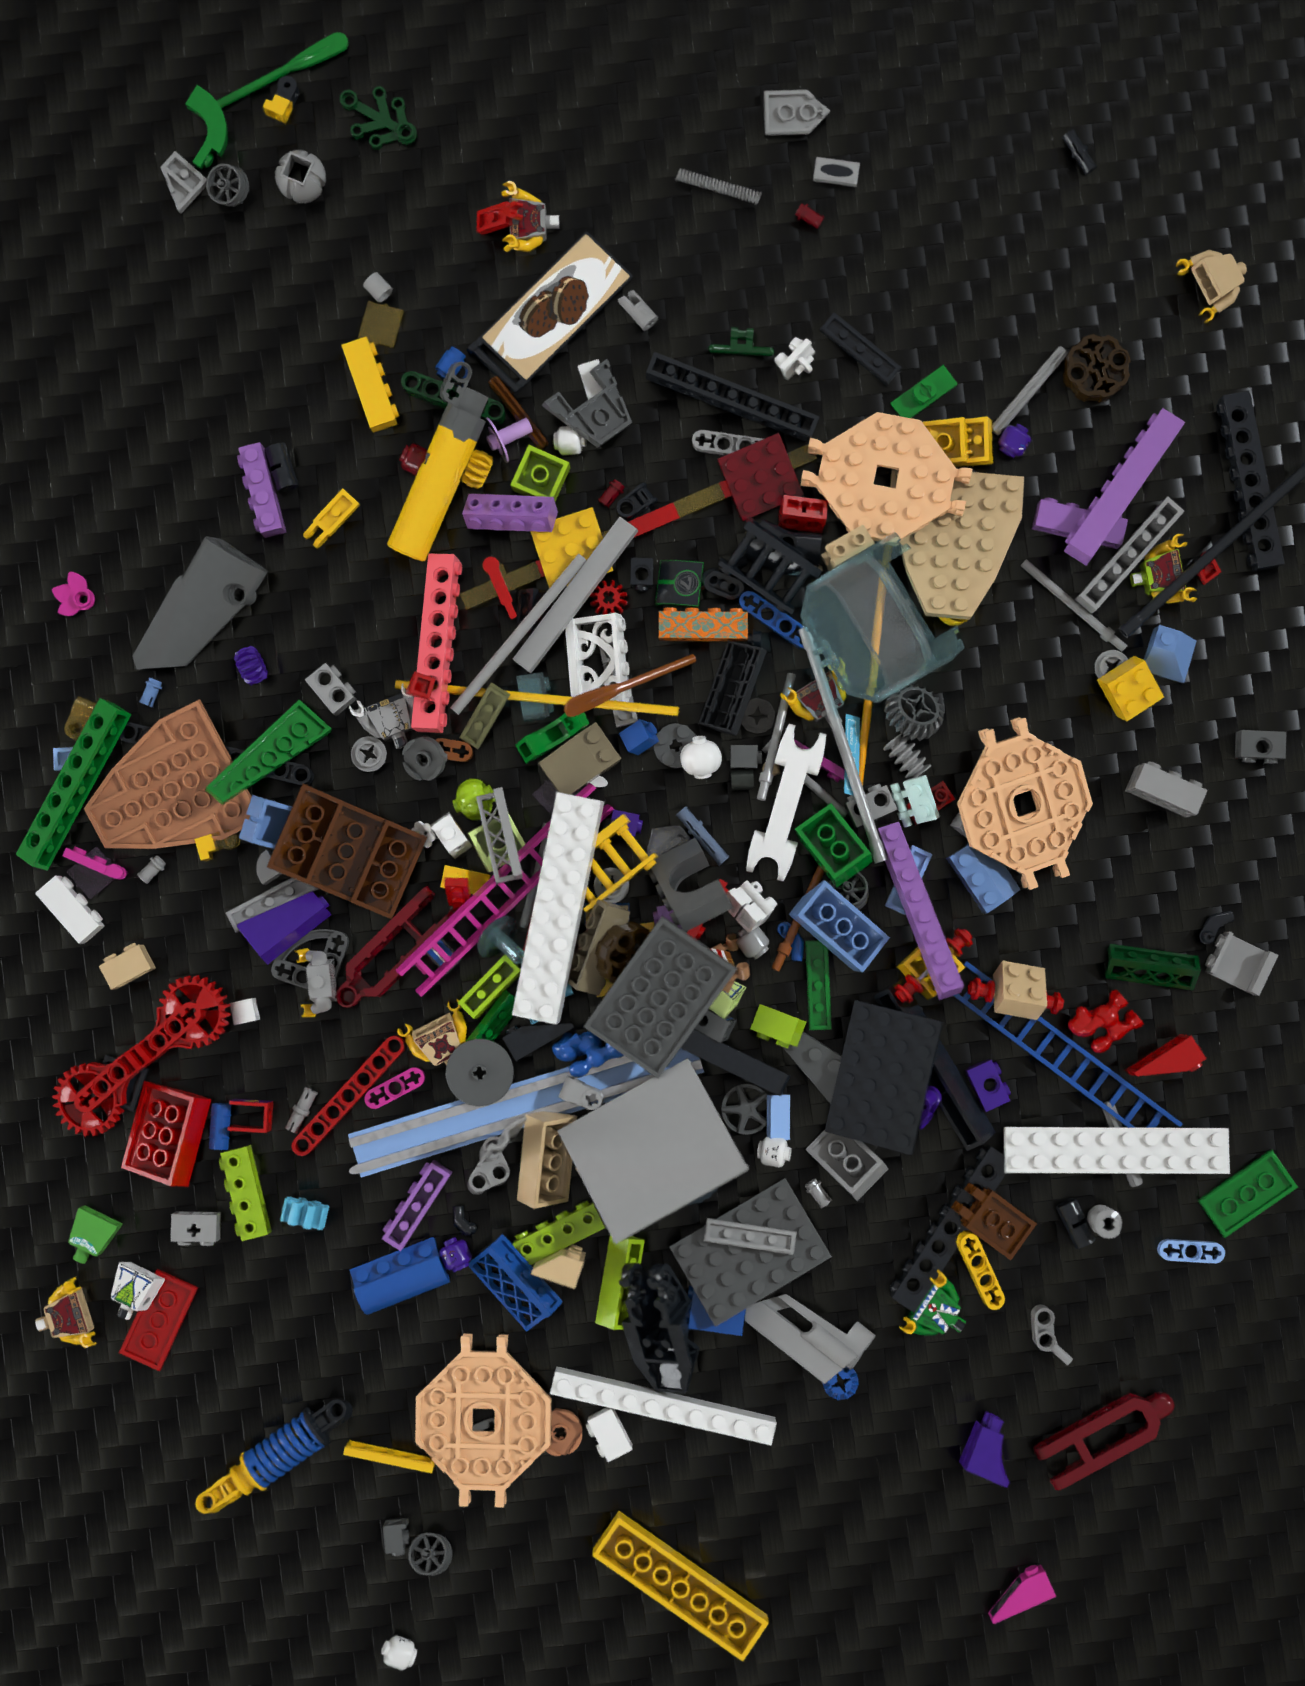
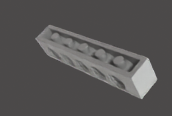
M1166 497L1074 600L1090 614L1095 612L1182 515L1184 510L1169 497Z

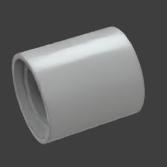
M377 272L370 275L363 284V287L379 303L384 301L393 290Z

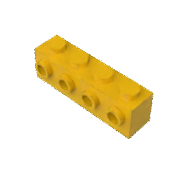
M366 336L342 344L372 432L398 425L396 417H399L396 405H391L389 397L392 396L388 383H383L381 376H384L385 373L381 362L376 363L374 356L378 355L374 342L369 343Z

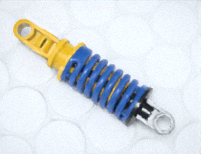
M332 1400L316 1413L309 1407H306L300 1413L299 1418H293L291 1423L284 1424V1428L277 1429V1433L270 1434V1438H265L262 1443L256 1444L255 1449L251 1448L241 1453L239 1457L240 1464L230 1468V1474L219 1479L213 1486L197 1497V1510L201 1513H217L243 1494L249 1495L252 1493V1489L255 1487L261 1491L266 1490L270 1482H275L278 1477L285 1475L286 1472L306 1460L307 1456L310 1457L314 1452H317L324 1446H328L331 1443L329 1432L352 1416V1405L345 1400ZM341 1404L343 1407V1413L341 1416L338 1417L336 1414V1408L338 1405ZM209 1497H211L213 1501V1504L210 1509L207 1507L206 1504L207 1499Z

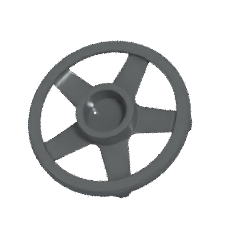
M741 1084L729 1090L723 1099L721 1107L722 1116L727 1126L739 1134H753L763 1129L767 1125V1116L764 1118L756 1111V1107L764 1100L767 1102V1094L761 1088L752 1084ZM743 1088H752L761 1094L752 1100H748ZM737 1090L739 1104L726 1106L729 1096ZM726 1113L739 1114L737 1128L729 1122ZM749 1118L761 1123L755 1129L744 1130Z

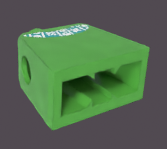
M86 1205L80 1207L69 1238V1244L77 1247L73 1259L85 1264L90 1254L93 1256L102 1254L123 1223Z

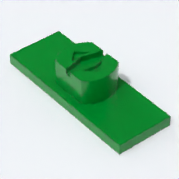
M942 365L892 401L890 405L898 416L912 418L958 384L946 367Z

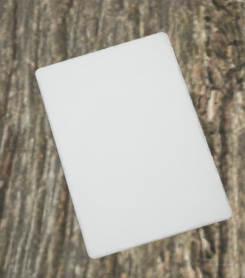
M598 359L578 365L588 400L603 390L590 373L594 367L600 364Z

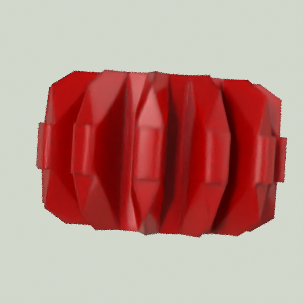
M605 580L602 581L603 588L601 589L600 586H597L595 590L598 593L593 592L590 595L596 599L590 602L591 606H598L595 609V613L598 614L602 610H604L603 615L608 614V612L615 613L614 610L623 613V609L619 605L627 606V601L622 599L627 597V592H620L623 588L621 584L614 588V580L610 582V586H607ZM608 595L610 597V595H613V603L610 604L608 601V604H606L604 596Z

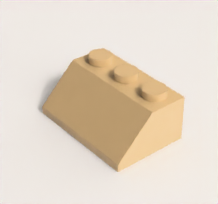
M572 1244L536 1262L531 1274L575 1289L586 1252L582 1251V1247Z

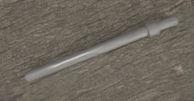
M1027 559L1021 564L1023 569L1100 633V637L1105 642L1109 641L1121 652L1127 647L1114 634L1115 631L1109 626L1106 628Z
M787 673L782 693L786 697L790 694L788 687L793 689L796 677L793 673ZM782 698L764 770L760 773L759 777L760 787L757 799L761 801L766 800L769 785L773 781L774 775L772 771L789 706L788 702Z

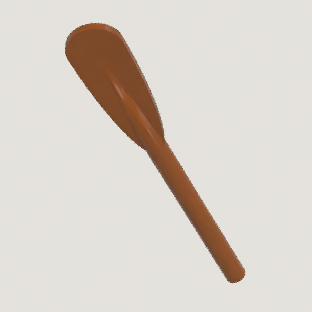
M691 654L624 682L603 686L574 696L565 704L564 712L569 717L577 716L603 704L623 691L695 663L696 658Z

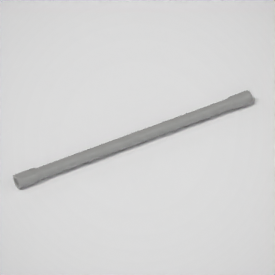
M811 626L801 628L798 631L802 644L807 652L869 840V847L874 862L876 864L888 860L817 650V643Z

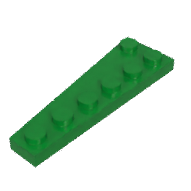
M298 700L206 787V791L223 805L328 735L332 728L303 702Z

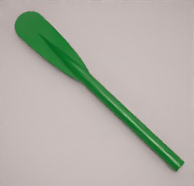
M333 33L298 54L286 65L222 97L217 102L222 109L291 72L302 70L327 60L346 50L348 39L343 33Z

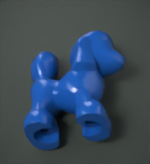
M567 1031L558 1042L552 1045L555 1057L564 1062L574 1061L582 1055H587L584 1061H576L570 1065L569 1072L575 1078L585 1076L592 1067H600L610 1059L624 1056L607 1043L605 1047H602L603 1040L590 1031L583 1032L580 1035L577 1033L573 1035Z

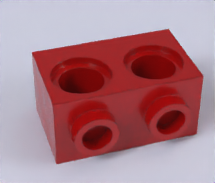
M784 495L779 509L778 526L783 529L822 533L827 520L828 501Z

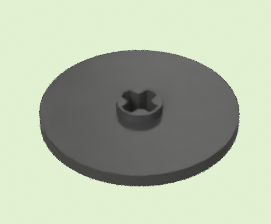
M472 1039L462 1043L452 1052L447 1062L446 1079L450 1090L459 1100L472 1106H487L497 1102L508 1092L513 1081V1064L509 1054L501 1045L488 1039ZM477 1067L486 1070L482 1078H478V1075L473 1073L477 1070Z

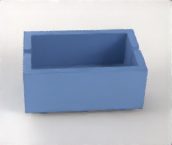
M252 795L246 813L250 817L244 820L239 838L274 849L293 806Z

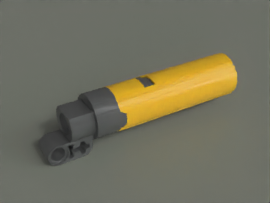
M454 362L451 364L441 385L440 397L448 404L426 452L425 460L420 466L387 542L388 547L421 562L426 561L460 483V478L467 467L486 421L480 419V416L489 397L467 387L472 370L465 362ZM460 365L465 369V375L461 379L455 375V369ZM450 380L461 382V385L454 386L455 383H451ZM454 386L453 392L456 395L455 397L448 398L449 394L446 391Z

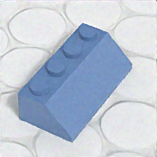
M825 880L805 894L789 913L795 921L849 968L857 972H864L890 938Z

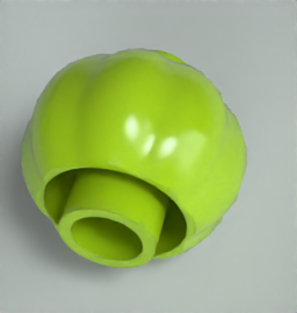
M468 779L462 782L457 789L456 799L452 801L455 811L457 813L461 812L467 819L481 820L476 796L493 793L491 786H486L479 779ZM495 798L482 801L483 809L490 813Z

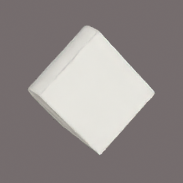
M256 998L229 1003L234 1025L260 1020Z

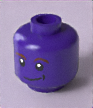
M456 1237L443 1242L445 1247L440 1249L439 1254L447 1270H452L454 1273L470 1266L469 1262L472 1260V1255L465 1240L457 1241Z

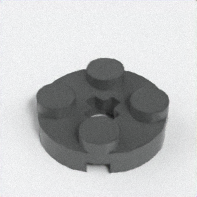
M669 724L657 733L656 736L659 742L654 744V752L657 759L664 765L671 768H682L680 760L681 751L686 744L693 741L692 738L696 735L686 725ZM673 740L682 743V746L679 747V752L670 749L669 746L673 744Z
M428 735L412 739L404 746L402 751L405 761L403 766L406 772L412 778L420 781H429L438 777L443 772L448 759L441 745ZM420 754L426 755L428 762L422 763V756Z

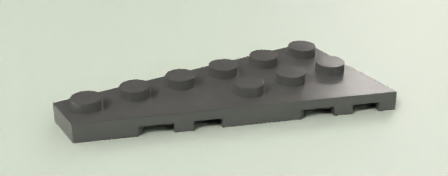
M803 1032L797 1047L789 1045V1048H783L831 1104L842 1055ZM863 1142L873 1153L878 1147Z

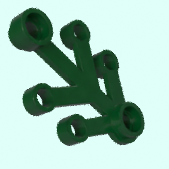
M377 86L373 89V97L377 101L380 113L358 101L354 91L345 90L341 93L340 102L344 109H354L374 120L364 124H353L350 131L355 139H361L365 133L388 128L393 132L381 136L374 134L370 137L369 142L373 149L379 150L383 147V144L399 141L404 145L415 141L417 131L413 124L407 122L404 111L405 102L401 97H395L391 102L393 110L397 113L398 124L390 119L385 100L387 95L383 87ZM381 91L383 92V95L381 97H377L376 93ZM352 99V104H346L347 100ZM401 102L402 106L397 108L395 104ZM359 128L361 129V132L359 134H355L354 130ZM405 131L410 132L408 137H404L402 134ZM375 139H379L380 143L374 145L373 141Z

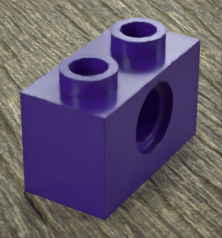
M986 1059L964 1069L983 1111L987 1112L1010 1101L1008 1096L1011 1094L1006 1082L1002 1083L999 1077L1002 1073L996 1061L992 1062L991 1059ZM988 1078L994 1080V1087L991 1090L984 1088V1082Z

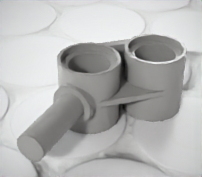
M1036 1305L1031 1311L1033 1342L1042 1351H1052L1066 1365H1069L1073 1358L1057 1345L1054 1335L1055 1317L1053 1312L1045 1305ZM1046 1311L1048 1313L1047 1319L1042 1322L1038 1321L1039 1313ZM1043 1334L1049 1335V1341L1046 1344L1039 1343V1339Z

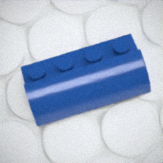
M434 1237L406 1247L402 1251L398 1250L350 1269L356 1298L366 1315L450 1283Z

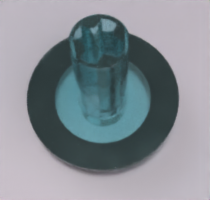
M503 916L493 921L483 931L478 940V953L483 957H492L502 951L514 964H521L525 951L513 941L517 931L516 920L511 916Z

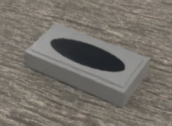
M816 157L813 181L856 187L860 163Z

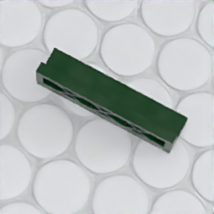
M1110 944L1108 948L1109 962L1105 978L1194 991L1201 970L1199 957L1195 955ZM1114 966H1120L1125 968V970L1121 972L1112 971ZM1142 969L1146 970L1148 973L1144 975H1136L1134 972ZM1163 972L1168 973L1170 976L1163 979L1158 978L1156 975ZM1184 975L1192 976L1190 982L1180 981L1178 978Z

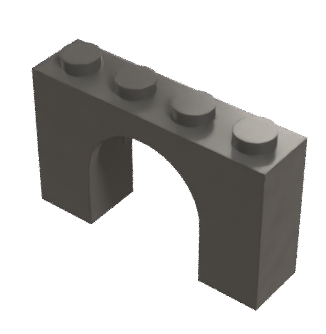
M696 838L660 855L655 859L656 864L648 871L653 883H659L655 887L660 897H666L663 899V902L668 912L673 910L670 916L676 926L680 925L685 932L733 908L719 879L693 892L682 893L676 891L679 884L685 878L710 866Z

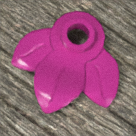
M75 572L68 573V584L52 589L56 599L62 603L58 613L64 616H73L80 610H88L95 603V596L92 591L87 589L86 580ZM83 596L88 598L86 603L81 602Z

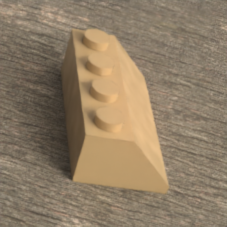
M545 1111L526 1114L517 1200L533 1209L568 1202L573 1160L561 1137L558 1135V1130L576 1121L577 1116Z

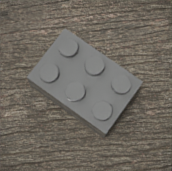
M1150 761L1148 764L1143 763L1134 768L1125 789L1126 792L1184 817L1198 814L1207 790L1202 788L1203 784L1191 779L1189 782L1181 779V774L1170 770L1167 773L1160 770V765Z

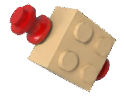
M1002 961L993 974V980H989L987 984L981 983L980 978H974L968 985V994L972 1000H977L980 996L984 997L985 1002L990 1003L994 997L995 1013L1038 1020L1046 1008L1050 1009L1051 1014L1056 1015L1062 1010L1064 1005V999L1059 992H1054L1052 996L1047 995L1045 968Z

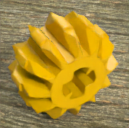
M474 450L461 476V481L471 488L479 489L482 487L493 464V457L484 451Z

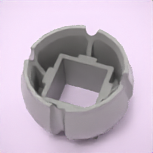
M294 150L285 154L280 159V166L276 167L275 180L279 190L285 197L290 200L293 198L298 203H307L315 200L322 193L321 187L325 186L326 173L321 161L314 154L308 155L307 151ZM295 162L309 168L303 183L289 177Z

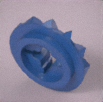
M845 1367L838 1372L842 1379H848L844 1383L845 1390L840 1388L839 1385H834L837 1382V1375L825 1384L823 1383L824 1390L830 1397L839 1401L848 1399L856 1393L859 1382L853 1368L850 1370L848 1367Z

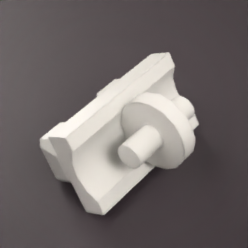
M795 337L789 344V348L793 353L788 357L782 352L775 358V363L786 380H789L795 373L800 375L803 370L808 374L813 370L810 363L814 360L812 355L815 351L811 346V341L807 338L803 341Z

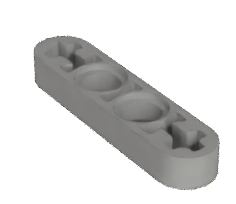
M699 430L692 437V445L699 452L727 455L739 450V445L742 442L753 444L763 439ZM700 436H705L706 441H711L712 437H715L714 448H710L711 443H704L703 446H699V442L695 440L700 439ZM725 438L730 442L728 449L722 450L718 447L717 442L720 439Z

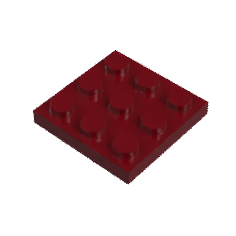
M779 433L717 459L742 521L781 505L784 495L797 497L804 495Z

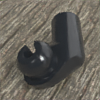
M453 1206L454 1227L464 1236L475 1234L477 1230L476 1224L469 1223L464 1219V1206Z

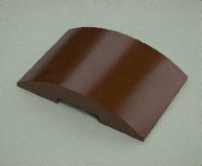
M302 784L267 867L392 919L427 837Z

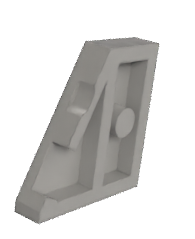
M176 151L161 166L176 208L182 213L206 187L207 179Z

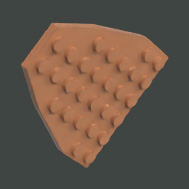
M199 699L158 720L111 769L84 807V810L105 848L156 849L194 844V839L209 834L212 835L213 841L223 840L241 831L244 820L250 817L246 813L252 796L248 789L221 805L206 791V787L233 761Z

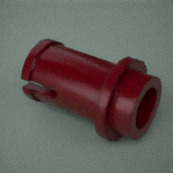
M802 203L795 214L799 221L802 219L816 229L819 228L825 217L810 209L808 204L804 205Z
M616 479L609 482V487L598 499L608 509L620 493L623 494V489L625 488Z

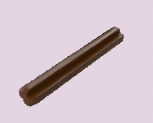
M492 377L488 381L489 386L517 422L524 418L528 419L533 432L527 435L538 449H544L549 444L547 439L499 377Z

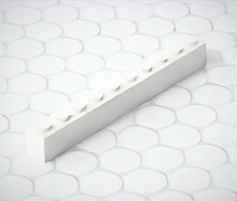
M556 1366L550 1394L768 1445H772L776 1427V1419L773 1416L674 1393L656 1392L652 1388Z

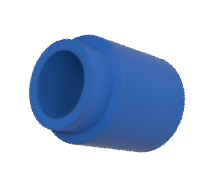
M455 347L446 350L435 366L437 376L444 380L451 364L454 362H464L466 356ZM461 365L455 369V375H457L460 369L462 368Z

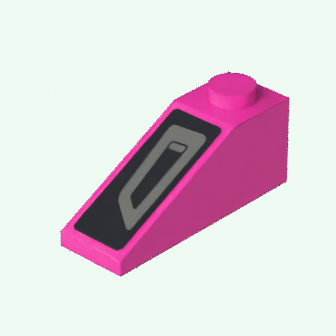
M1041 1565L1027 1567L1024 1570L1025 1572L1016 1578L988 1613L993 1624L1056 1597Z

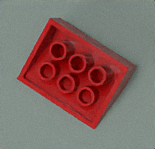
M144 1081L121 1168L169 1186L188 1187L211 1099Z

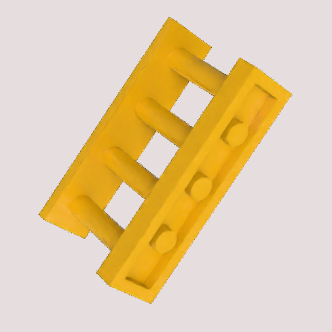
M622 814L598 834L595 850L598 848L604 849L624 877L613 884L593 858L591 870L607 890L596 898L587 887L585 899L589 905L584 908L585 912L593 910L598 899L604 901L641 870L645 869L648 871L656 864L655 859L659 857L656 853L650 856L646 854L628 831L629 827L627 824L631 821L625 814ZM616 833L618 836L621 835L641 860V863L633 870L627 866L610 844L612 842L610 838Z

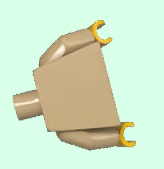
M1206 250L1192 256L1189 261L1180 259L1176 263V267L1180 265L1186 267L1178 272L1179 275H1185L1189 267L1193 266L1191 270L1209 306L1214 305L1212 308H1205L1200 312L1199 316L1204 312L1210 314V318L1204 323L1210 322L1216 312H1222L1235 302L1240 292L1239 286L1245 280L1243 275L1247 271L1246 265L1243 262L1236 263L1233 255H1223L1212 250Z

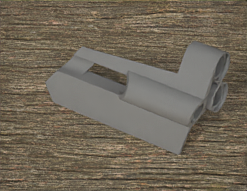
M526 1117L508 1126L502 1132L500 1138L490 1137L485 1140L479 1151L480 1161L467 1183L468 1190L471 1193L479 1195L491 1187L502 1185L506 1182L510 1171L502 1151L508 1141L517 1137L526 1122ZM501 1169L504 1172V1178H495L493 1170ZM474 1178L482 1179L484 1187H474L472 1180Z
M787 1294L754 1303L746 1308L745 1321L824 1384L843 1368L848 1367L851 1370L876 1336L858 1321L846 1335ZM792 1307L809 1320L813 1327L810 1331L803 1332L777 1311Z

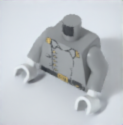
M403 683L401 684L402 693L364 708L362 703L357 701L360 706L358 710H353L349 705L351 714L356 716L364 730L375 738H382L384 741L392 738L396 749L402 748L408 743L405 733L413 730L411 723L414 696L405 694L406 689Z

